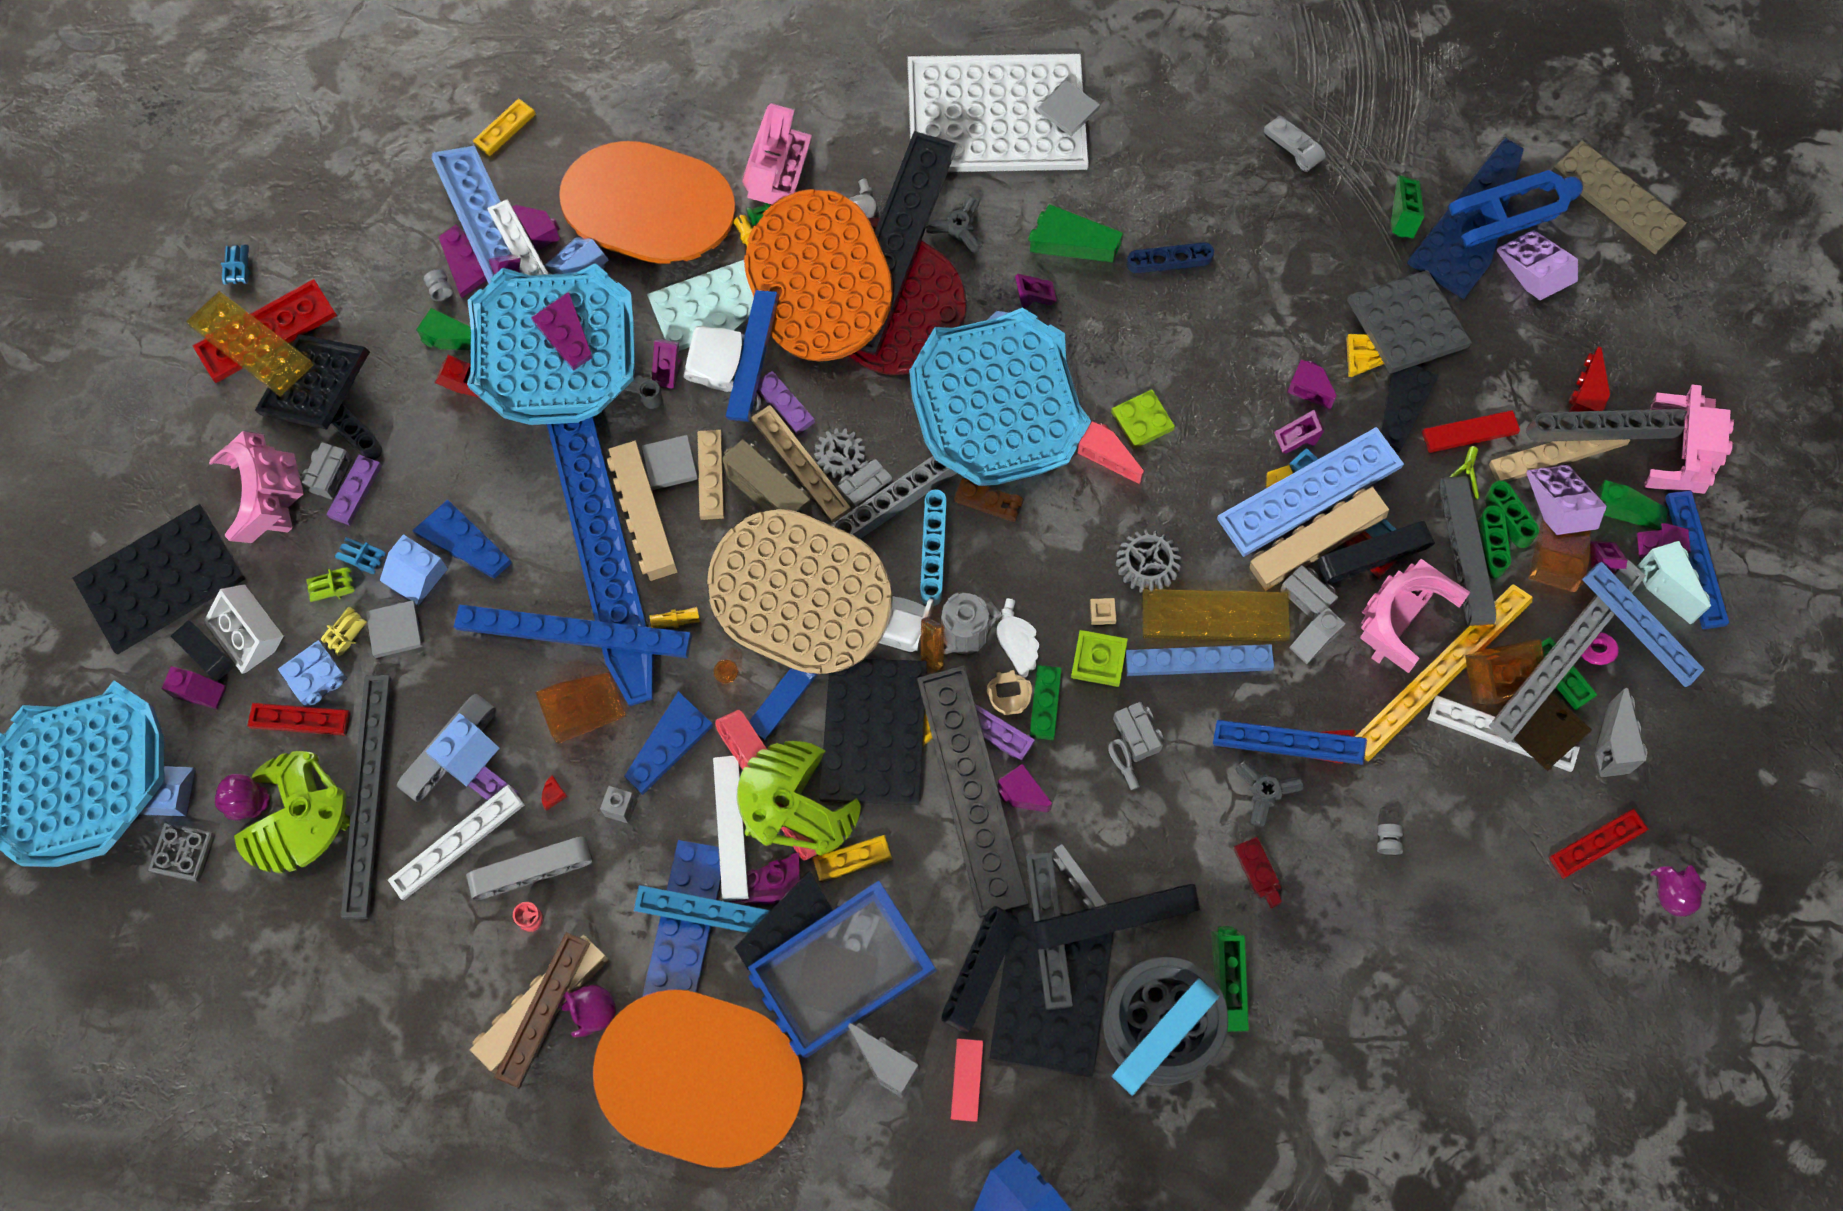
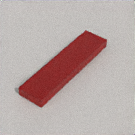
M1511 410L1423 429L1422 435L1428 452L1432 453L1517 435L1520 432V428L1515 414Z
M252 703L247 726L251 729L346 736L351 712L342 709Z
M1633 808L1548 858L1562 879H1565L1649 829Z

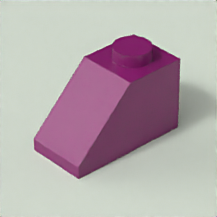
M519 205L512 206L536 251L560 240L557 233L560 227L554 217L550 219L546 211Z
M1301 359L1287 393L1331 409L1337 395L1324 369L1314 362Z
M171 666L161 689L172 698L218 709L226 686L195 672Z
M1023 764L998 780V792L1003 802L1006 803L1008 801L1012 807L1041 812L1051 810L1052 802Z

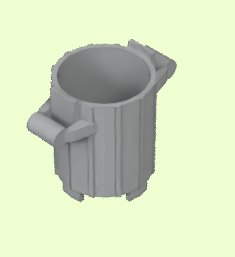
M956 593L948 598V601L943 605L941 629L928 644L938 657L952 652L965 655L978 652L987 642L989 629L1002 615L992 602L986 604L981 597L975 594Z

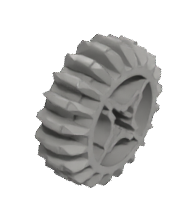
M1146 529L1143 536L1139 532H1135L1134 538L1128 536L1126 543H1121V550L1117 551L1116 557L1118 560L1116 561V566L1120 567L1118 574L1125 575L1123 578L1124 583L1131 581V589H1134L1136 585L1140 586V593L1144 591V588H1148L1151 594L1154 587L1159 592L1162 591L1163 585L1169 587L1171 580H1176V572H1179L1181 568L1178 564L1181 562V557L1177 555L1179 552L1178 547H1172L1174 544L1173 540L1165 541L1166 534L1158 537L1156 530L1153 532V535H1149ZM1159 551L1166 558L1167 566L1158 557ZM1153 556L1152 562L1150 561V564L1147 563L1144 567L1145 561L1147 559L1150 560ZM1129 557L1134 559V562L1139 566L1138 571L1132 567ZM1149 573L1155 574V576H1146V575L1149 574Z

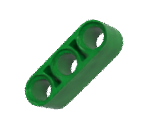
M1494 482L1485 495L1486 505L1498 506L1504 511L1508 537L1517 547L1526 548L1530 546L1539 533L1538 524L1507 482ZM1494 493H1499L1502 498L1497 497ZM1508 512L1514 513L1516 517L1510 516ZM1521 531L1527 532L1529 536L1523 535Z
M1492 505L1484 510L1477 524L1488 576L1496 579L1503 576L1510 566L1511 555L1504 511L1500 507ZM1487 517L1492 518L1495 523L1490 522ZM1490 539L1497 541L1498 545L1493 544ZM1493 561L1500 563L1501 567L1495 566Z

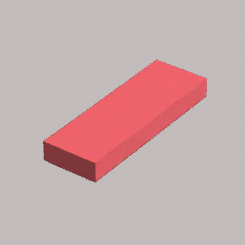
M957 1039L951 1120L977 1122L983 1041Z

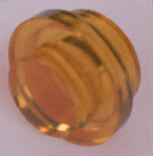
M721 660L715 665L713 672L718 682L728 684L737 678L738 668L731 660Z

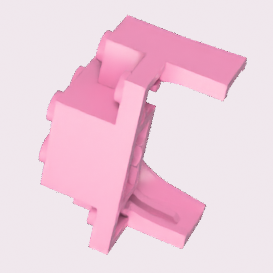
M1691 385L1686 396L1656 393L1650 410L1683 409L1687 411L1684 421L1682 459H1686L1681 471L1651 469L1647 481H1645V488L1692 491L1705 494L1709 485L1713 486L1715 474L1720 466H1724L1726 455L1731 454L1733 443L1729 441V434L1732 433L1734 420L1730 419L1731 410L1715 408L1716 399L1705 398V395H1701L1702 386Z
M242 431L235 439L214 455L209 463L210 465L213 463L230 465L231 469H236L239 466L242 481L241 503L237 517L225 533L228 541L253 543L266 530L289 532L293 527L288 507L304 493L294 453L277 451L274 447L266 446L264 434Z
M1420 559L1416 565L1411 563L1404 574L1398 571L1394 577L1389 575L1381 585L1378 593L1372 596L1362 612L1365 615L1361 622L1363 624L1361 629L1364 632L1360 639L1376 650L1371 657L1373 660L1380 663L1384 657H1387L1409 673L1420 658L1399 639L1434 593L1443 596L1460 608L1471 592Z

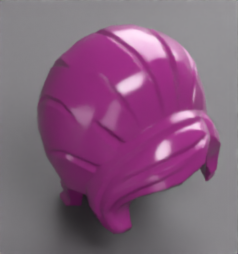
M240 773L228 775L217 787L215 806L230 820L241 821V819L257 818L268 808L269 794L267 789L256 784L247 775Z
M1692 865L1687 866L1686 871L1682 870L1680 872H1677L1670 866L1659 867L1651 871L1650 875L1656 876L1658 879L1657 896L1659 902L1668 913L1678 917H1686L1694 914L1700 908L1702 894L1706 889L1707 882L1700 878Z
M589 985L581 987L572 993L566 992L564 995L566 1001L562 1004V1011H571L573 1021L579 1028V1030L571 1033L573 1037H587L594 1031H601L608 1027L615 1017V1001L610 992L603 987Z

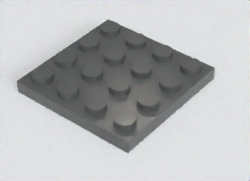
M1428 270L1351 294L1347 299L1390 374L1469 348L1472 343Z

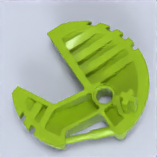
M785 741L784 745L776 743L768 746L769 750H760L756 754L759 758L752 757L747 763L750 767H744L737 786V805L746 826L745 835H751L767 846L772 843L791 847L798 846L814 849L818 855L827 854L842 845L844 842L843 836L847 840L852 833L851 825L855 828L861 809L858 799L856 798L832 812L817 802L800 795L826 751L812 743L801 741ZM776 803H781L785 807H779ZM782 827H786L812 840L814 843L777 834Z
M293 751L290 754L284 753L276 759L268 760L253 773L251 778L254 782L278 784L285 808L234 835L238 852L250 865L257 868V863L259 869L270 873V868L276 873H284L283 869L289 872L297 870V865L304 867L317 859L332 843L339 829L346 831L348 826H350V817L345 814L346 793L335 785L329 775H326L318 764L319 757L316 754L306 751ZM312 768L316 770L327 789L317 791Z

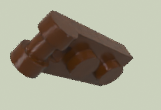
M963 478L954 497L955 503L1013 522L1017 519L1018 507H1021L1024 501L1019 495L1008 494L987 486H978ZM1003 503L1009 504V507L1006 509L1002 508Z

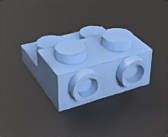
M319 640L278 668L291 690L305 707L318 703L322 696L329 691L339 688L343 681L347 679Z

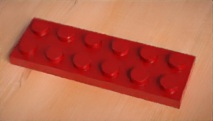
M313 279L194 344L193 348L216 384L292 342L298 334L304 335L337 317V315Z

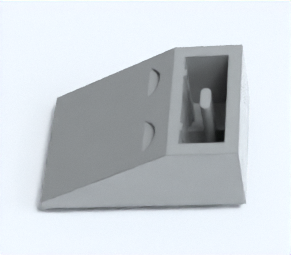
M1624 688L1607 707L1595 750L1600 777L1630 774L1643 764L1647 758V748L1645 744H1642L1640 737L1641 725L1639 720H1636L1634 713L1635 701L1630 696L1628 688Z
M850 1023L848 1025L849 1031L880 1085L903 1099L919 1072L916 1058L904 1050L901 1054L895 1051L894 1044L883 1037L877 1040L866 1026L860 1023L855 1026Z

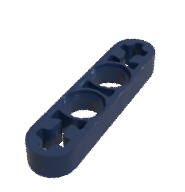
M1194 243L1134 250L1128 255L1127 268L1133 273H1145L1206 266L1213 260L1214 248L1208 243ZM1204 251L1207 257H1203V255L1200 254V252ZM1177 253H1184L1188 258L1180 261L1175 255ZM1161 255L1165 258V261L1157 263L1153 260V257ZM1146 257H1149V264H1147ZM1134 259H1138L1140 264L1137 265Z

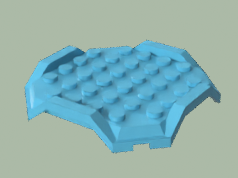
M596 263L576 273L526 275L502 268L491 278V282L483 290L479 289L468 299L471 325V372L467 385L470 390L505 419L529 425L578 423L599 414L634 380L635 337L631 292L619 282L616 283L612 280L608 273ZM568 292L592 354V359L574 371L531 319L532 316Z
M1024 308L995 319L959 327H934L909 370L912 399L927 447L936 461L978 486L998 485L1039 475L1068 464L1077 449L1079 441L1091 423L1090 418L1079 404L1067 365L1065 333L1051 324L1048 326L1036 319V315Z
M115 680L102 695L58 707L22 705L10 719L14 723L4 734L0 733V850L20 866L59 867L106 854L164 782V735L154 707Z

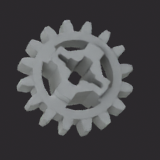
M835 428L834 434L831 435L827 431L826 438L819 437V444L815 445V452H817L814 454L815 461H818L817 465L820 468L824 467L825 475L832 472L833 478H836L837 474H841L843 478L847 472L853 475V469H858L861 465L860 462L865 461V456L863 455L865 447L861 446V438L856 439L855 432L848 435L847 429L839 433L838 429ZM853 452H855L854 458L850 460V457L854 455Z

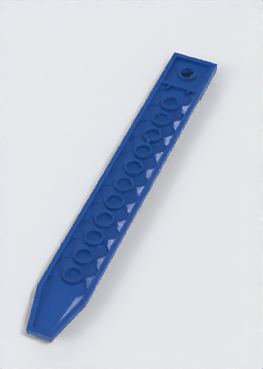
M594 417L578 423L547 424L595 621L647 627ZM602 648L605 663L628 705L633 706L652 700L653 654Z

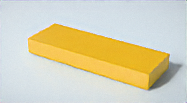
M521 99L516 100L473 140L474 144L488 156H491L536 115L534 109Z
M885 835L840 848L824 855L812 857L820 883L892 860Z

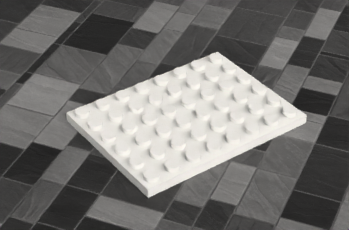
M1080 54L908 57L910 140L913 132L917 131L956 143L957 149L948 172L1087 170L1088 154L1085 124L1072 136H1069L1038 112V107L1066 80L1083 92Z

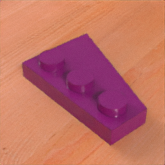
M454 225L438 238L462 298L487 279L468 237L457 225Z
M569 292L531 317L532 322L573 371L592 359V354Z
M799 853L791 854V857L781 861L769 862V865L748 870L749 899L725 902L746 906L777 904L800 881Z

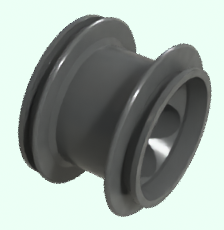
M1158 957L1143 961L1130 968L1119 979L1107 1002L1103 1019L1104 1036L1111 1055L1121 1066L1143 1041V1037L1147 1036L1161 1021L1160 1018L1165 1013H1168L1176 1004L1174 996L1176 994L1184 995L1198 978L1220 996L1197 1022L1198 1030L1189 1031L1180 1041L1183 1045V1051L1179 1053L1171 1051L1146 1079L1145 1083L1169 1086L1180 1084L1196 1077L1215 1059L1225 1042L1228 1030V1010L1223 994L1214 979L1206 971L1189 961L1174 957ZM1150 990L1158 991L1161 995V1001L1152 1002L1148 998V992ZM1141 1011L1144 1013L1146 1021L1144 1023H1136L1132 1018V1013Z

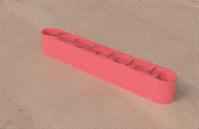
M736 710L716 720L715 725L719 735L738 761L742 770L744 767H750L747 763L752 757L759 758L756 754L760 750H767L742 711ZM776 803L779 807H785L781 803ZM786 827L781 828L787 837L814 843L812 840ZM793 846L796 852L799 853L800 858L805 861L817 855L814 849Z

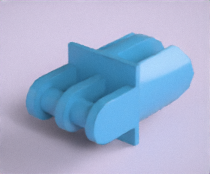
M238 245L225 247L224 263H221L223 267L222 282L224 285H228L229 282H233V284H238V282L248 283V277L251 274L248 269L249 246L241 245V249Z
M345 537L344 542L346 544H341L339 548L343 553L337 552L335 558L358 567L362 572L375 574L376 571L374 569L377 565L381 564L379 560L386 553L370 546L367 542L362 544Z

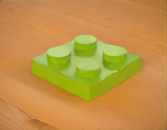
M1152 389L1111 409L1113 417L1133 450L1174 431L1175 428Z
M1080 630L1071 678L1119 687L1128 639Z

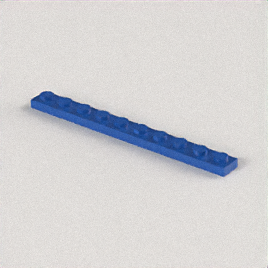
M468 605L458 606L454 628L461 631L688 658L692 640L690 632Z

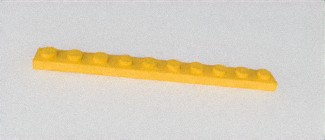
M1512 584L1494 602L1496 609L1495 624L1469 626L1355 737L1367 738L1365 760L1369 762L1532 603L1533 597Z

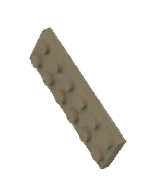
M1584 141L1580 142L1552 169V172L1562 176L1563 179L1567 177L1580 179L1583 184V190L1580 195L1655 255L1687 224Z

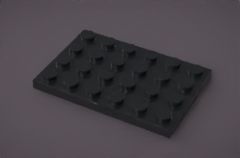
M201 504L196 505L72 577L113 652L117 655L218 595L220 589L233 587L246 579Z
M863 659L845 670L829 673L823 750L826 752L822 757L820 802L850 803L857 798L859 803L919 805L925 707L917 678L927 675V661Z
M1023 906L1012 909V915L1018 918V926L1005 954L989 1060L1092 1078L1113 932L1064 944L1073 1006L1046 1010L1039 954L1032 928V923L1034 922L1033 909Z

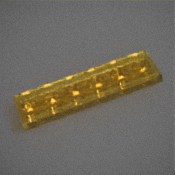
M220 291L186 321L189 327L280 397L313 366L310 359Z
M1144 589L1142 592L1143 638L1289 641L1288 592L1159 589L1150 591L1149 589Z

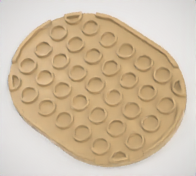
M784 509L753 514L726 533L718 544L710 562L707 580L710 595L709 601L712 611L724 628V631L746 648L790 668L814 674H828L845 670L867 657L881 641L887 630L892 613V587L888 572L879 556L861 539L808 515Z

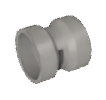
M440 269L432 270L424 276L426 286L430 288L429 294L432 300L443 301L452 295L453 291L450 284L447 283L448 278L445 271Z
M1397 824L1378 825L1377 834L1380 837V841L1377 843V852L1387 855L1403 853V844L1401 843L1403 827Z

